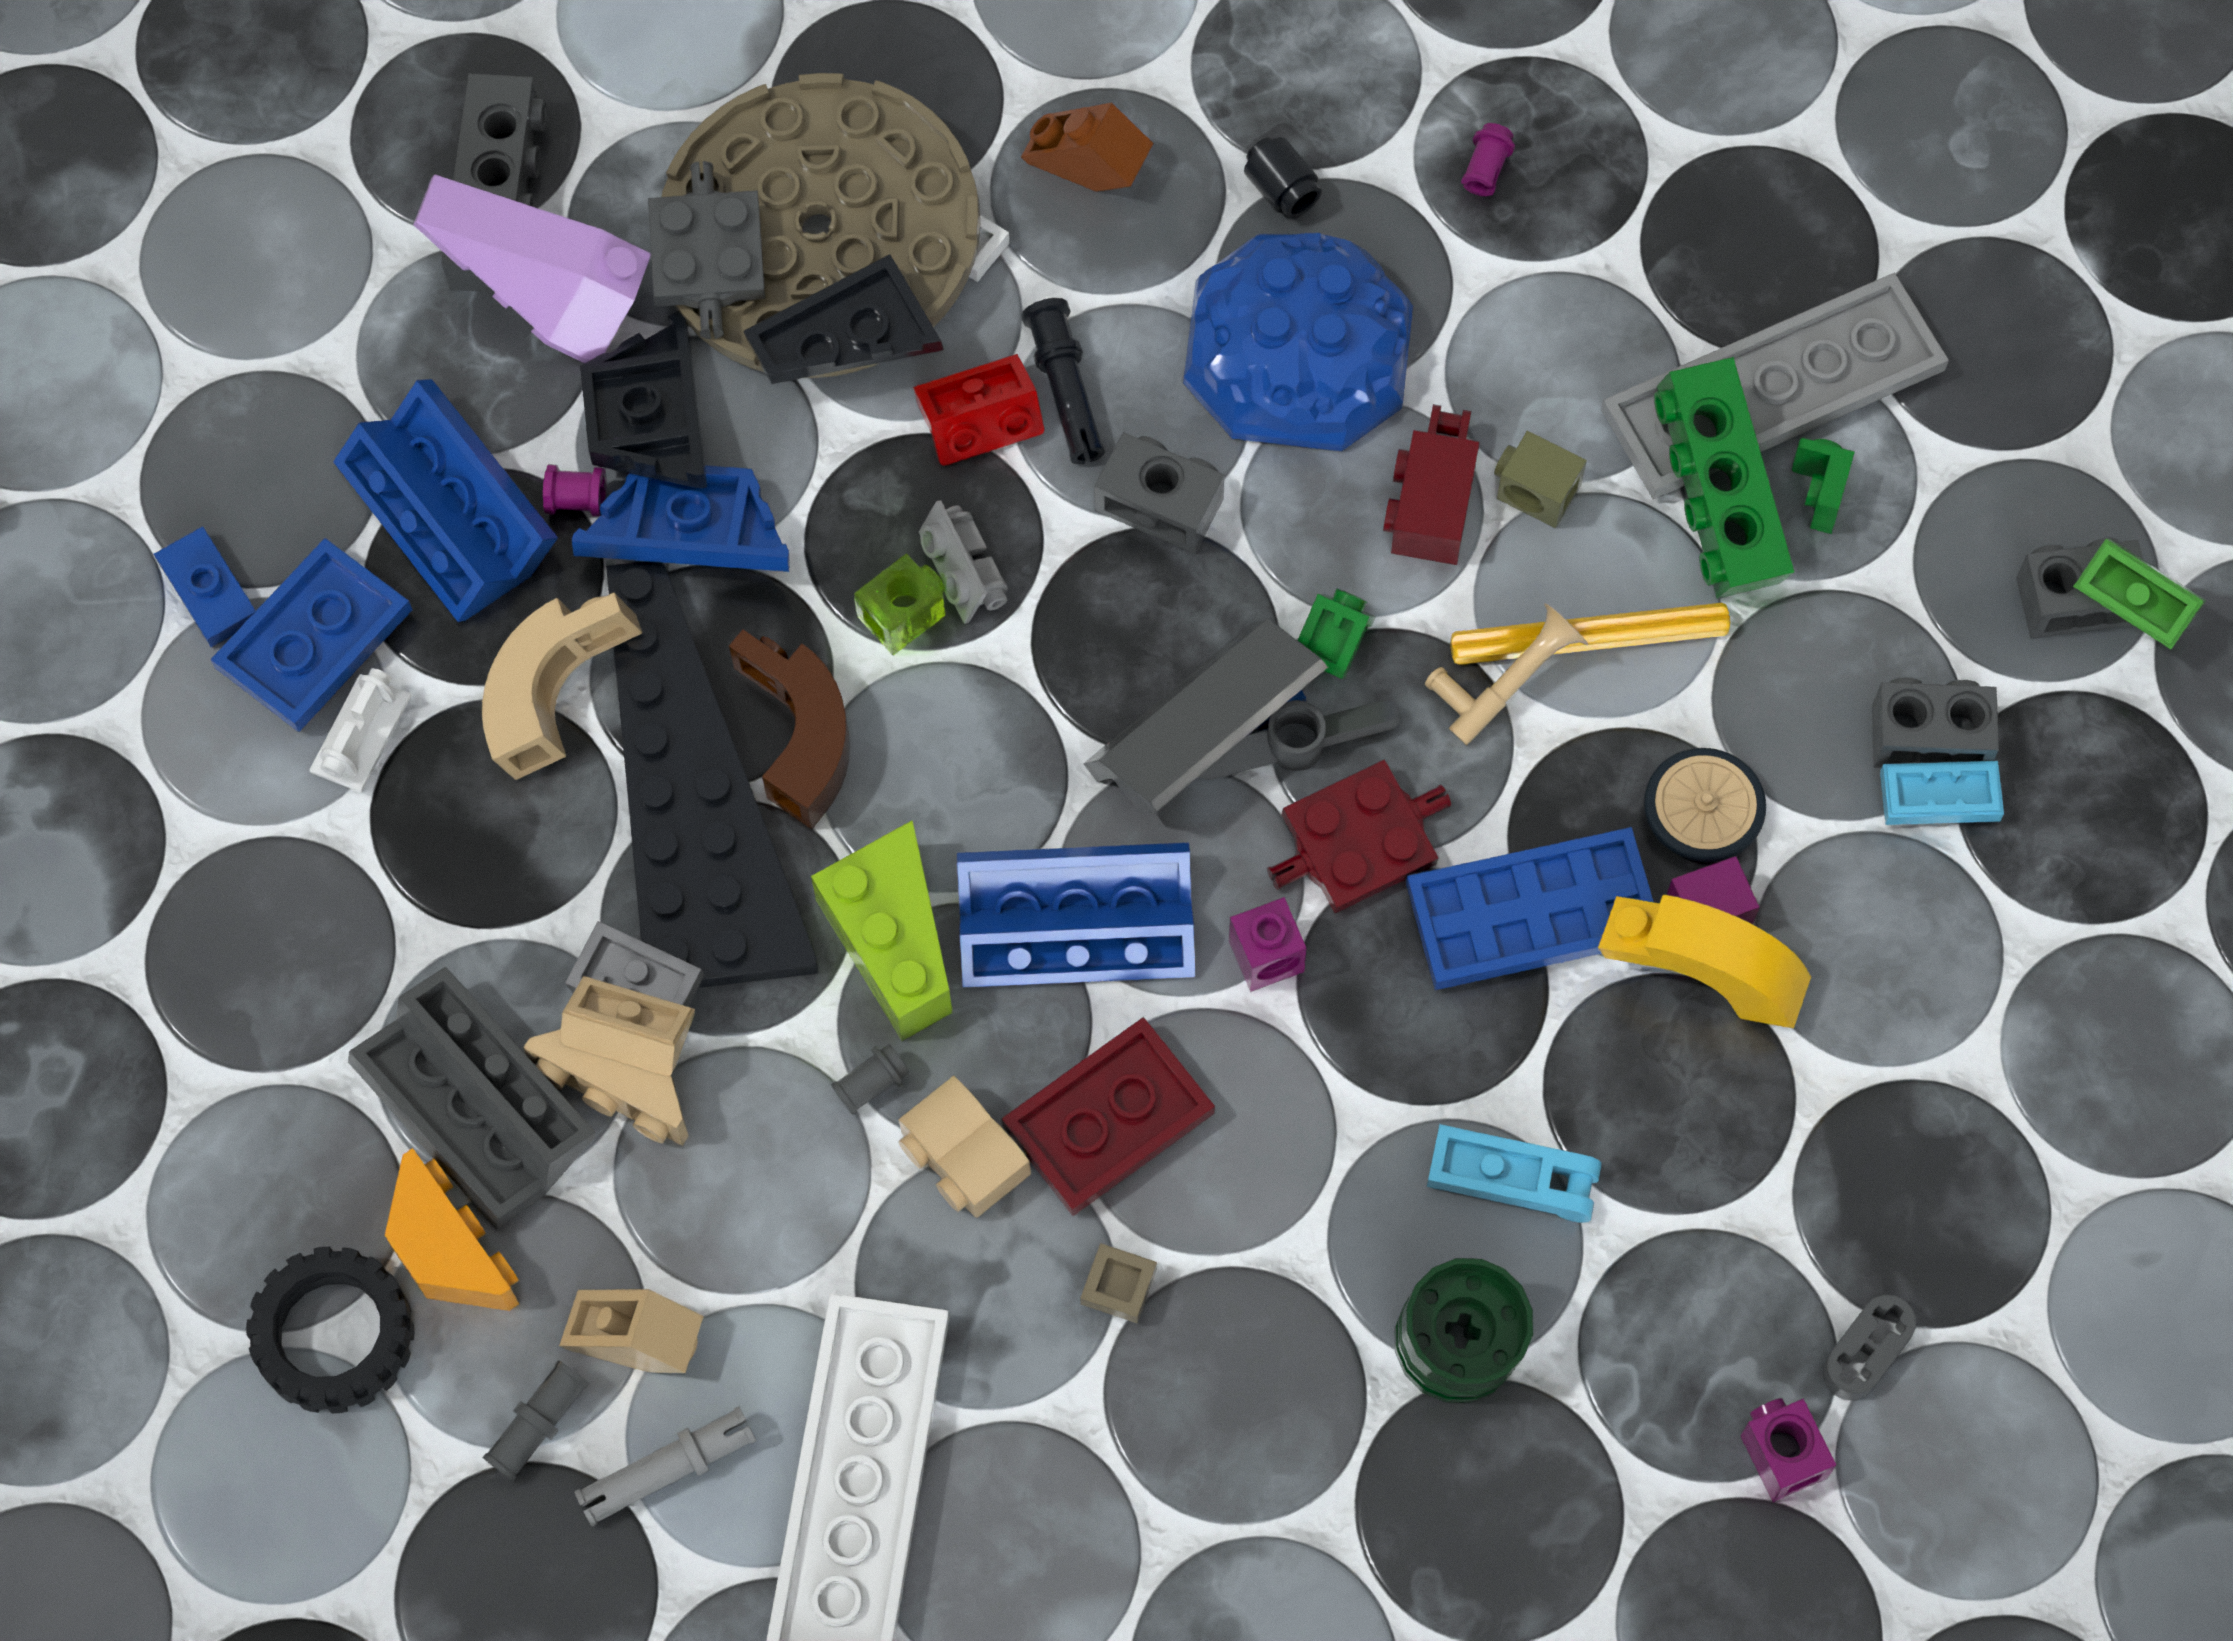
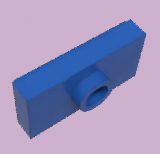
M203 526L154 553L157 562L210 647L233 636L256 611Z

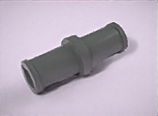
M558 1360L553 1370L525 1404L520 1401L514 1408L513 1412L517 1416L489 1452L485 1453L482 1458L514 1482L517 1478L516 1475L546 1437L552 1440L559 1430L554 1426L582 1390L587 1388L589 1383Z

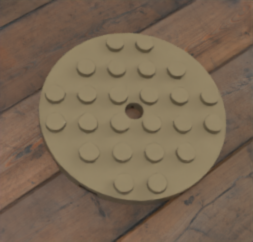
M815 73L799 75V81L781 84L769 89L766 84L760 85L727 102L707 117L686 139L667 169L666 175L668 179L661 197L683 196L692 193L690 165L698 161L701 170V181L704 180L703 161L713 164L714 191L728 193L758 190L765 299L737 301L721 307L724 335L717 339L714 338L712 319H710L711 339H705L700 336L699 309L686 305H675L676 309L686 319L687 324L702 340L731 360L755 370L764 372L746 340L744 330L891 254L933 328L958 299L975 262L981 228L980 203L975 180L962 147L947 125L932 110L902 90L875 80L873 85L845 79L843 74ZM821 214L831 218L827 234L824 231L818 234H810L808 232L804 233L802 230L806 220L813 215ZM877 364L866 365L805 378L838 376L857 372L875 366Z

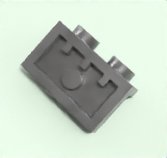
M597 921L565 984L574 993L583 976L688 1007L705 974L702 969Z

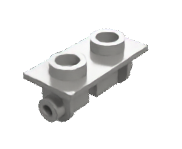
M941 500L936 501L919 530L921 545L924 553L932 559L943 581L944 592L948 601L955 605L963 623L968 624L980 605L985 604L988 610L1002 607L1007 602L1005 593L1008 587L1005 581H1003L992 557L973 560V555L984 553L987 547L973 521L971 513L963 511L959 505L945 509Z

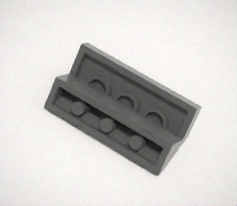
M1270 619L1252 623L1083 763V765L1097 782L1113 778L1140 814L1157 812L1328 667L1320 657Z
M446 966L399 996L396 1020L349 1051L348 1063L432 1158L437 1161L440 1167L496 1230L543 1198L595 1138L596 1132Z

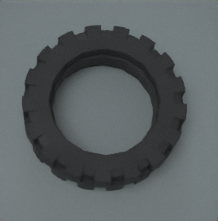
M330 1246L314 1248V1254L304 1257L302 1253H298L286 1260L288 1265L278 1272L275 1268L264 1279V1282L267 1284L262 1293L256 1291L252 1299L250 1308L253 1310L251 1319H247L246 1335L250 1339L249 1352L254 1364L279 1396L291 1404L292 1402L299 1404L304 1410L319 1413V1409H328L331 1414L348 1412L347 1407L357 1403L360 1407L370 1404L376 1400L373 1396L382 1388L387 1391L397 1381L396 1372L400 1366L405 1368L409 1361L411 1352L408 1347L410 1340H414L415 1331L411 1320V1307L393 1275L378 1260L371 1256L369 1258L361 1256L359 1251L352 1248L343 1247L342 1251H333ZM348 1284L362 1289L374 1301L380 1315V1333L372 1351L355 1368L337 1376L315 1377L299 1371L288 1360L282 1346V1327L290 1309L306 1293L324 1285Z

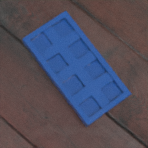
M1632 827L1407 876L1406 880L1408 894L1435 990L1602 954L1598 946L1616 896L1654 902Z

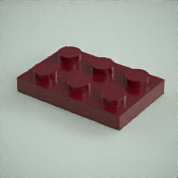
M1142 1017L1001 1119L1004 1129L1071 1215L1074 1216L1215 1114V1105L1147 1020Z

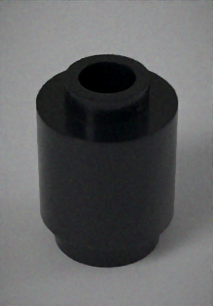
M1264 138L1248 151L1244 174L1276 212H1284L1288 218L1292 219L1301 216L1315 205L1322 193L1321 188L1317 185L1318 176L1286 138Z

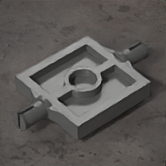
M698 161L690 165L692 193L683 196L648 198L653 297L655 307L686 305L699 309L700 336L705 339H711L710 319H712L714 338L717 339L724 335L721 307L737 301L765 299L758 190L728 193L714 191L713 164L703 161L704 180L701 181V170Z

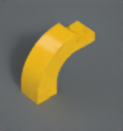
M1664 894L1660 903L1616 896L1598 946L1603 956L1607 959L1663 968L1703 982L1723 995L1740 1019L1788 1028L1795 1027L1811 979L1810 973L1797 955L1762 929L1719 909Z

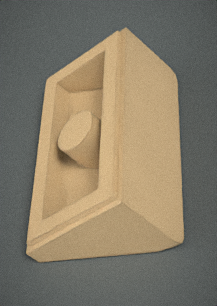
M583 976L562 1012L560 1041L564 1046L660 1075L670 1076L678 1062L694 1018L695 1009Z

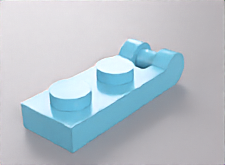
M1439 1124L1427 1187L1552 1213L1565 1220L1585 1223L1591 1221L1594 1201L1589 1197L1592 1183L1599 1181L1602 1163L1594 1157ZM1552 1173L1564 1175L1568 1178L1566 1192L1549 1188Z

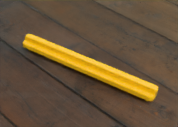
M1712 603L1566 619L1584 637L1588 645L1581 642L1572 643L1557 650L1554 654L1725 636L1730 628L1729 611L1724 603ZM1545 622L1455 631L1450 639L1453 661L1461 665L1519 658L1540 634Z

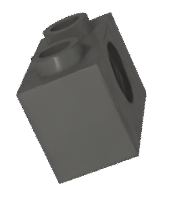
M1123 432L1094 486L1095 511L1196 554L1224 500L1225 475L1219 473L1212 464L1203 459H1186L1168 451L1162 443L1147 436L1136 438ZM1164 483L1172 486L1174 489L1171 492L1159 494L1151 491L1149 488L1155 484Z

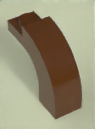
M743 629L729 645L734 669L780 700L795 718V728L790 742L762 776L766 797L804 825L813 829L835 801L848 768L850 741L841 693L825 664L804 644H801L788 659L787 653L776 642L765 636L758 640Z

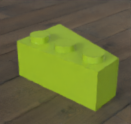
M913 820L811 876L816 902L901 1041L952 1014L950 990Z

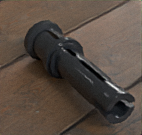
M1063 298L1043 299L1029 305L1021 314L1024 326L1032 331L1037 348L1033 356L1034 362L1041 372L1047 373L1069 448L1071 462L1074 464H1085L1083 455L1085 447L1083 442L1086 444L1090 462H1093L1105 454V449L1099 437L1078 366L1082 359L1083 350L1080 342L1072 337L1067 320L1071 310L1067 300Z

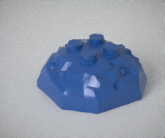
M1321 233L1258 234L1223 260L1207 269L1196 279L1183 384L1232 439L1342 452L1402 409L1413 305L1407 296L1385 275L1384 270L1365 249L1351 241Z

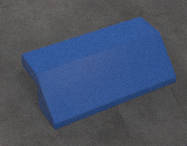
M432 379L416 380L391 420L358 423L333 461L457 622L466 621L530 578L558 539L556 534Z
M1189 842L957 853L963 988L1195 977Z

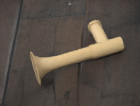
M1544 603L1547 615L1540 634L1490 688L1487 687L1476 700L1455 682L1443 667L1434 670L1427 678L1425 686L1429 690L1436 692L1460 715L1449 727V730L1466 746L1506 706V702L1557 650L1578 642L1588 645L1584 637L1548 604Z

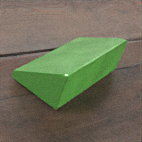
M2109 538L2105 539L2073 586L2169 649L2173 648L2206 602L2201 596Z

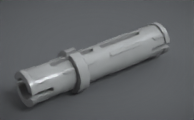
M739 1406L734 1408L730 1413L692 1433L689 1428H686L677 1433L679 1439L654 1451L583 1489L575 1490L574 1492L580 1506H585L603 1496L606 1497L604 1501L583 1511L590 1525L593 1527L598 1524L597 1522L694 1471L700 1476L709 1471L708 1464L749 1443H755L756 1438L749 1426L727 1437L725 1436L726 1432L747 1422Z

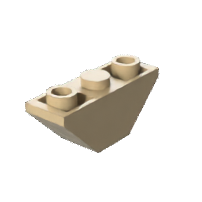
M561 1029L531 1037L525 1044L524 1050L527 1057L557 1090H562L566 1084L583 1093L582 1100L601 1114L612 1117L615 1111L634 1120L633 1127L645 1137L658 1143H664L665 1139L668 1138L682 1146L684 1145L689 1135L672 1074L670 1076L660 1075L564 1046L560 1041Z

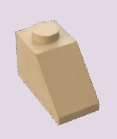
M650 1289L578 1290L559 1346L572 1352L649 1373H686L688 1363L697 1348V1336L704 1316Z

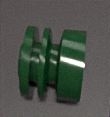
M1455 1258L1433 1267L1413 1288L1403 1305L1394 1327L1395 1354L1404 1375L1422 1393L1443 1402L1470 1403L1493 1394L1522 1361L1533 1336V1309L1523 1286L1506 1269L1483 1259ZM1455 1325L1464 1327V1337L1470 1339L1463 1349L1454 1346V1336L1449 1334Z

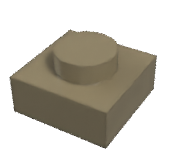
M1100 1243L1080 1298L1081 1305L1138 1323L1157 1270V1262Z

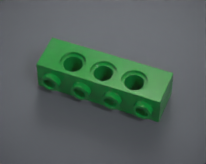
M1734 357L1669 372L1657 385L1658 391L1654 394L1655 410L1661 424H1668L1673 445L1669 448L1670 463L1677 478L1683 477L1688 495L1684 502L1685 516L1689 528L1693 532L1698 531L1703 548V552L1699 556V564L1705 583L1708 586L1713 585L1717 599L1782 583L1795 571ZM1695 415L1706 416L1713 422L1716 429L1715 437L1703 436L1696 430L1693 422ZM1717 468L1728 475L1731 482L1730 491H1722L1713 486L1709 479V469ZM1725 522H1734L1743 528L1746 535L1745 545L1734 544L1726 537L1724 532Z

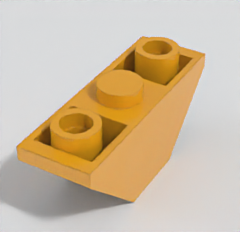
M413 1148L402 1155L384 1236L427 1299L510 1311L519 1305L510 1287L519 1281L516 1274L499 1251L489 1257L480 1245L478 1239L484 1236L486 1232L470 1208L464 1205L456 1210L445 1195L446 1192L454 1187L437 1161L433 1158L424 1164Z

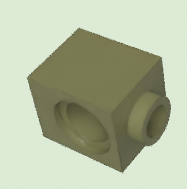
M1527 430L1517 448L1508 445L1496 465L1494 475L1500 477L1497 499L1556 529L1582 485L1587 460Z

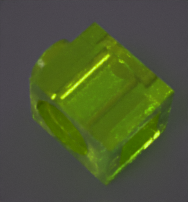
M906 553L854 593L857 617L894 656L945 616L943 600L945 586L931 567L926 564L919 567ZM903 595L912 596L917 599L914 604L908 607H897L891 604L895 598Z

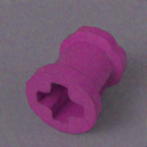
M547 465L543 481V508L545 514H555L558 509L590 511L592 517L601 516L600 505L606 500L607 493L605 468L595 467L593 472L561 471L558 465Z

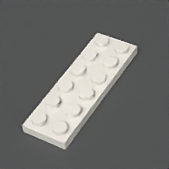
M829 1294L766 1641L895 1640L950 1318L948 1310Z

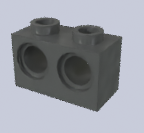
M2108 538L2095 540L2084 547L2064 549L2061 545H2047L2026 555L2016 579L2031 639L2133 626L2073 587L2102 543ZM2109 538L2143 559L2139 540L2119 542L2116 538ZM2044 583H2057L2067 593L2059 594L2052 592Z
M1908 677L1897 678L1889 683L1881 682L1872 704L1874 768H1882L1883 764L1994 761L1999 751L1997 687L1980 686L1979 683L1972 680H1955L1946 685L1922 684L1920 680ZM1898 714L1908 715L1917 722L1918 727H1904L1895 720L1894 716ZM1957 716L1967 718L1974 724L1976 729H1961L1953 723L1951 718Z

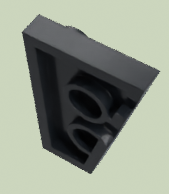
M891 254L743 331L747 342L771 384L944 350L941 339Z

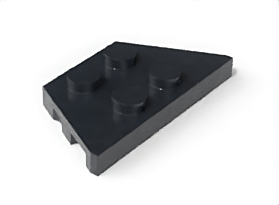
M676 311L668 316L670 326L647 339H644L638 333L623 341L616 350L610 353H602L580 366L588 450L592 465L700 489L707 487L689 328L686 319L680 311Z

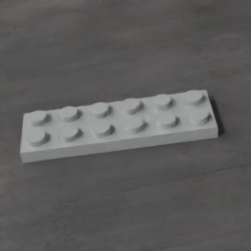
M1894 272L1603 400L1601 411L1654 500L1685 486L1683 477L1677 478L1672 470L1669 458V448L1673 445L1668 424L1663 425L1659 421L1654 404V394L1658 391L1657 385L1671 371L1734 357L1760 452L1939 374L1946 370L1949 359ZM1695 415L1693 422L1696 430L1703 436L1715 437L1716 429L1713 422L1706 416ZM1709 469V475L1719 471L1720 469Z

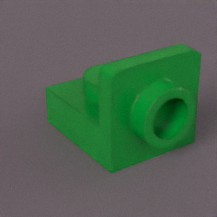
M1801 438L1791 470L1794 473L1812 477L1805 501V506L1815 508L1810 529L1832 534L1855 451L1843 449L1838 443L1827 439L1809 440Z
M1336 588L1333 597L1326 594H1317L1297 641L1323 660L1328 667L1324 670L1325 672L1340 679H1345L1368 627H1372L1376 616L1364 611L1367 604L1366 600Z

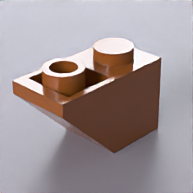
M1106 103L1043 115L1033 125L1030 131L1031 139L1021 158L1031 166L1099 192L1131 187L1154 143L1113 103Z

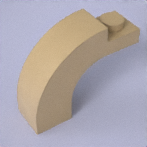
M615 593L592 598L574 612H571L558 598H555L521 622L510 634L495 657L484 688L482 700L483 729L492 760L515 780L566 757L556 725L555 706L559 691L572 671L591 657L642 634L636 614Z

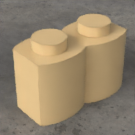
M954 1075L898 1119L901 1133L904 1136L898 1141L900 1147L919 1169L928 1164L940 1176L942 1180L936 1184V1187L947 1203L957 1212L965 1207L975 1218H978L1031 1175L1030 1161L1002 1127L990 1117L979 1101Z

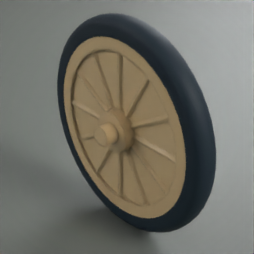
M1693 748L1672 755L1657 767L1646 787L1644 809L1652 832L1670 851L1689 860L1716 862L1738 855L1754 842L1765 821L1766 798L1758 777L1742 760L1722 750Z

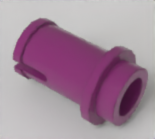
M1487 123L1474 134L1473 143L1476 147L1467 171L1461 180V184H1464L1463 187L1470 193L1479 196H1491L1495 192L1496 182L1505 158L1512 156L1515 150V144L1512 141L1514 136L1508 128L1496 123Z

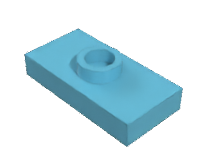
M1998 761L1883 764L1880 770L1885 825L2000 822L2004 815Z

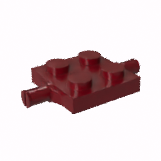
M1384 759L1284 807L1281 815L1295 839L1296 855L1277 865L1268 867V875L1271 880L1274 879L1273 885L1277 890L1307 875L1311 881L1322 889L1333 912H1340L1407 879L1409 875L1418 874L1437 864L1439 858L1424 832L1423 819L1451 807L1449 795L1446 794L1444 796L1446 790L1440 784L1436 788L1411 799L1400 788Z

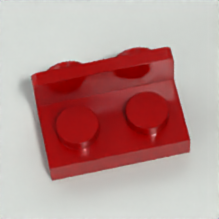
M1018 354L913 387L917 405L932 434L937 458L943 466L1039 436L1045 431L1036 388Z

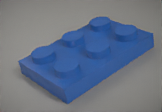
M324 538L210 660L216 670L297 732H300L407 617L412 608L409 600Z

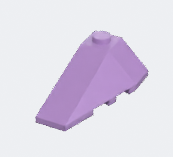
M434 175L431 178L413 224L462 270H471L495 292L492 297L505 309L511 306L532 325L534 329L531 332L545 345L583 363L606 352L635 300L651 253L602 229L438 175Z

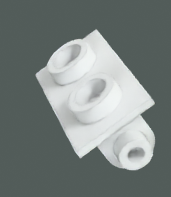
M372 668L368 675L359 674L309 770L310 773L362 793L412 696L411 693L390 686L392 678L379 669Z

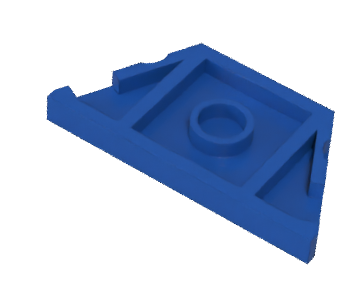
M705 465L707 487L700 489L629 473L623 487L613 491L600 505L601 516L587 531L579 528L572 537L574 556L789 572L790 569L786 543L782 544L775 529L773 514L768 503L764 502L761 498V489L753 470L748 468Z

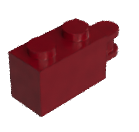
M1433 404L1428 432L1413 430L1410 450H1398L1393 482L1403 483L1400 500L1392 498L1388 500L1383 531L1393 533L1391 554L1457 565L1480 443L1467 440L1472 411L1463 409L1462 415L1441 411V405Z

